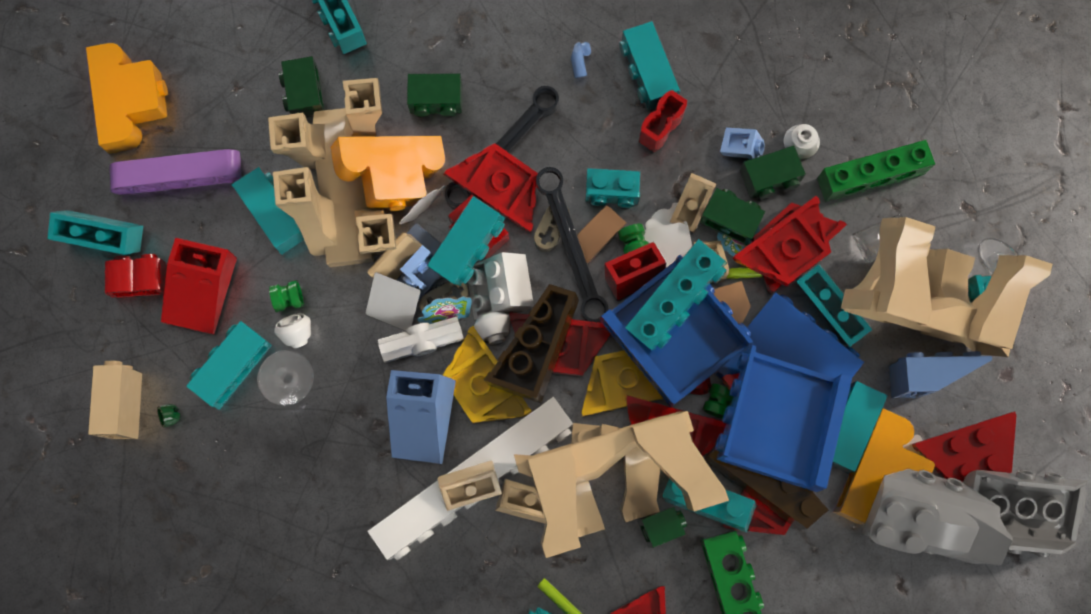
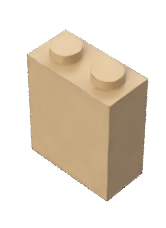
M104 361V365L93 366L89 435L106 439H138L142 373L133 370V366L122 365L123 362Z

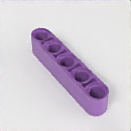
M232 149L120 161L109 165L110 191L118 195L232 183L242 178L240 152Z

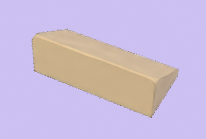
M402 233L396 239V249L385 251L367 273L373 278L377 272L397 280L403 273L400 269L422 244L411 234Z
M493 461L484 462L438 477L439 488L447 511L502 494Z
M505 479L501 489L502 494L499 495L495 511L545 524L546 520L536 487Z

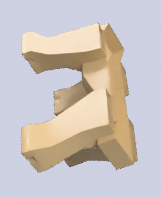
M378 78L343 81L345 108L314 112L313 124L307 122L304 113L268 117L272 152L288 156L304 167L273 172L276 206L294 218L310 254L314 256L325 255L326 264L329 267L375 262L374 256L383 255L387 250L396 249L393 215L384 214V208H368L366 206L361 176L354 181L348 182L343 181L336 175L330 148L338 137H376L375 124L382 115ZM310 169H316L320 195L314 184Z
M908 217L882 218L880 246L876 261L866 277L855 289H845L841 308L845 312L882 323H894L921 331L925 335L950 342L963 343L970 350L979 351L982 355L1009 357L1030 289L1050 276L1053 264L1026 255H999L997 267L986 290L970 303L968 297V276L973 269L975 257L950 249H930V242L933 239L936 226Z
M679 411L534 456L514 454L518 472L533 478L546 523L540 543L546 558L580 548L581 545L578 537L605 529L589 480L599 478L622 457L624 461L625 492L620 511L625 522L660 512L656 501L660 469L682 491L686 507L689 510L697 511L729 501L724 486L692 442L689 432L694 431L688 411Z

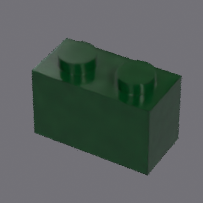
M313 56L281 61L282 72H279V80L282 88L285 87L286 96H282L285 111H289L290 114L304 113L306 118L314 117V112L324 111L319 72Z
M461 73L408 74L407 105L410 114L424 117L433 113H440L443 116H454L456 113H462L463 84Z
M795 146L745 161L739 170L750 199L756 197L766 199L774 195L775 191L783 188L785 191L795 189L800 186V182L806 175Z
M716 188L702 215L700 224L748 246L766 211L762 210L753 201L745 202L737 198L736 194L730 190Z
M675 507L664 509L637 521L649 548L657 547L686 534L683 529L687 527L684 515L681 510L676 511Z

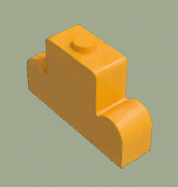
M106 43L86 47L98 144L108 154L132 150L140 145L142 141L141 130L136 124L167 117L165 96L168 95L165 81L162 80V74L151 60L132 63L128 55L117 44Z
M441 136L338 137L330 147L334 171L340 179L350 182L356 180L359 176L362 177L365 201L368 208H390L391 211H399L406 207H413L420 199L426 196L424 179H430L445 163Z
M882 408L856 471L848 475L833 511L834 513L855 523L865 524L884 475L906 469L933 472L935 467L933 461L903 448V445L911 442L914 437V427L909 420Z

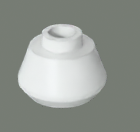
M799 124L792 126L786 132L784 147L795 146L799 159H807L818 151L820 139L817 131L812 126Z
M503 311L488 313L476 319L474 328L484 341H489L490 345L504 342L505 337L509 334L510 316Z
M304 314L290 315L276 324L274 333L286 346H292V348L301 347L308 342L307 339L311 336V320Z

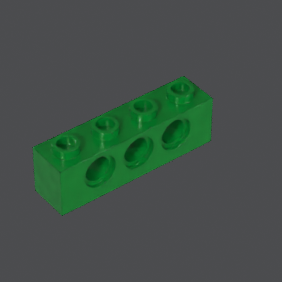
M927 140L826 167L817 177V181L824 201L829 202L925 175L935 165V161Z
M729 531L701 539V547L721 614H743L744 612L762 614L760 609H764V603L759 591L755 592L752 581L755 580V574L750 563L746 564L743 552H747L743 536L738 535L737 531ZM728 554L732 555L736 561L735 567L731 571L725 570L722 565L723 558ZM735 583L742 584L744 588V594L740 599H734L731 595V588Z

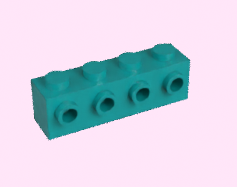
M312 0L313 4L319 3L321 10L317 12L323 25L329 24L332 30L328 32V35L334 47L340 46L343 54H346L367 44L363 31L347 0Z
M698 239L625 328L651 350H655L657 347L662 349L672 336L669 332L675 325L681 327L688 319L690 314L687 311L693 303L699 305L709 292L705 289L712 281L717 283L726 273L727 269L724 266L727 262Z

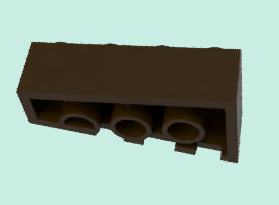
M552 284L548 285L530 311L529 317L523 326L519 327L515 333L514 339L508 348L498 358L495 367L485 377L484 381L489 386L540 404L542 403L579 302L576 292Z
M717 450L712 451L704 458L706 463L714 466L729 480L734 481L745 489L752 497L767 505L770 510L797 530L808 529L829 511L813 491L717 460L719 453Z

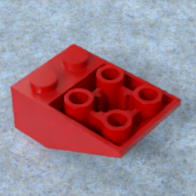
M175 238L167 262L161 322L214 335L237 257L228 249Z

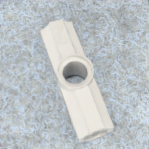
M456 316L433 324L420 323L407 328L406 332L378 339L383 361L388 363L412 355L418 357L430 354L439 347L464 340L458 317Z

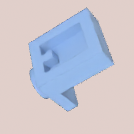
M726 127L720 152L723 156L742 157L751 160L763 155L765 143L756 129Z
M423 245L400 269L405 274L402 279L409 286L414 288L419 286L422 290L427 286L416 275L419 272L423 274L429 268L427 265L433 257L432 253Z

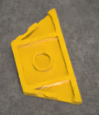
M474 326L470 327L467 336L461 346L458 347L452 362L446 368L443 376L456 380L454 396L471 422L475 424L529 415L532 410L523 397L489 386L484 381L489 371H492L498 361Z
M623 350L595 356L581 414L582 417L625 408L627 407L626 395L651 402L663 399Z

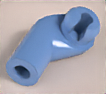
M578 42L573 47L571 64L574 78L587 76L583 56L591 54L588 42Z

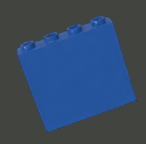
M678 255L672 264L612 311L609 309L600 319L603 326L670 408L753 342L750 338L751 333L743 323L738 324L731 316L733 314L731 308L724 301L720 302L715 297V290L711 284L705 289L709 293L699 305L693 303L687 312L690 316L682 326L678 327L675 325L669 332L672 337L662 349L657 347L655 350H651L625 328L682 260L683 257L681 255Z
M775 293L747 327L753 342L717 370L714 375L721 380L725 375L739 374L741 369L737 368L740 354L742 352L745 353L752 345L757 346L755 351L757 353L834 378L840 374L853 377L864 362L859 358L860 355L856 350L849 346L844 347L839 343L837 336L828 329L823 330L815 324L816 320L810 314L804 311L801 313L796 309L790 298L783 294Z
M752 345L745 353L742 352L738 359L737 368L741 370L738 379H734L730 389V395L733 396L732 404L727 406L723 415L722 422L726 423L724 434L720 433L716 442L715 450L719 451L717 460L814 492L827 489L852 377L840 374L834 378L757 353L755 352L757 346Z

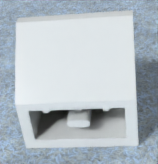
M501 252L473 266L474 273L469 279L468 285L474 320L492 312L503 311L509 315V312L519 313L534 307L525 254Z

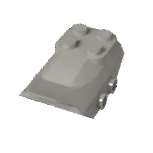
M906 469L884 475L862 530V534L871 536V539L881 546L912 554L923 551L927 554H938L971 564L1002 565L1013 542V536L1007 531L1000 518V506L955 478L944 479L925 470L915 471Z
M974 470L965 477L964 484L1000 506V518L1007 531L1013 536V542L1008 550L1009 553L1021 554L1022 551H1030L1033 554L1048 557L1050 553L1064 554L1075 547L1078 529L1083 519L1088 480L1068 479L1062 475L1046 472L1045 476H1036L1035 473L1026 470H1017L1016 474Z

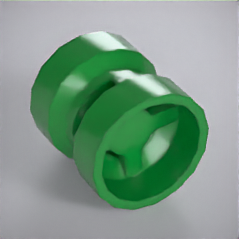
M643 224L629 225L618 231L619 239L625 246L623 249L624 254L649 244L644 238L645 229Z
M298 280L290 281L286 286L277 284L269 287L271 303L276 313L285 311L289 306L294 308L304 306L303 294Z
M712 383L709 390L710 398L708 401H705L702 410L707 414L723 419L724 412L727 406L731 405L733 396L730 395L728 387Z

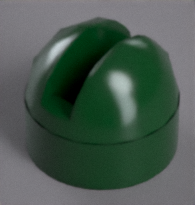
M165 404L157 407L158 418L163 428L172 426L180 420L181 414L177 412L179 410L177 406Z

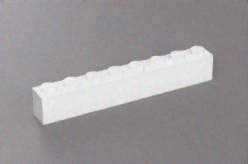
M552 397L449 473L493 461L501 486L504 483L501 480L509 473L512 476L519 473L514 454L534 456L548 451L547 445L556 439L559 443L572 434L569 429L573 427V423L556 399ZM436 481L368 530V533L387 560L394 557L398 561L411 551L409 546L418 540L421 544L434 535L432 529L441 523L443 526H446L458 516L455 512L463 506L447 511L438 481ZM478 502L465 505V508L468 510Z

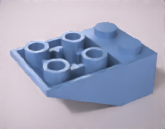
M979 351L964 352L963 356H953L952 352L935 353L934 357H924L922 352L906 354L907 357L898 358V362L889 366L891 398H921L939 391L992 361V356H981Z
M391 370L386 400L392 458L437 464L443 463L456 380L440 374Z

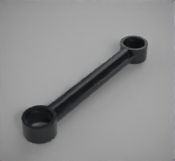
M551 86L537 88L533 94V104L496 144L509 153L542 116H550L557 111L559 106L558 92ZM543 94H548L555 99V103L551 107L543 108L536 103L537 98ZM452 181L445 188V198L449 207L455 210L462 203L450 201L449 195L453 189L462 187Z
M545 167L537 174L536 186L538 191L547 197L583 299L581 314L586 321L600 322L601 317L591 319L585 314V305L589 300H599L605 307L604 313L609 310L607 301L597 293L561 191L563 187L562 173L554 167ZM543 174H555L560 180L558 187L553 191L544 190L540 186V178Z

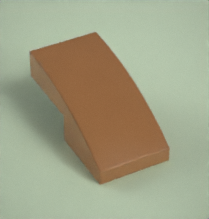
M608 205L577 235L587 263H590L604 246L615 238L618 231L627 224Z

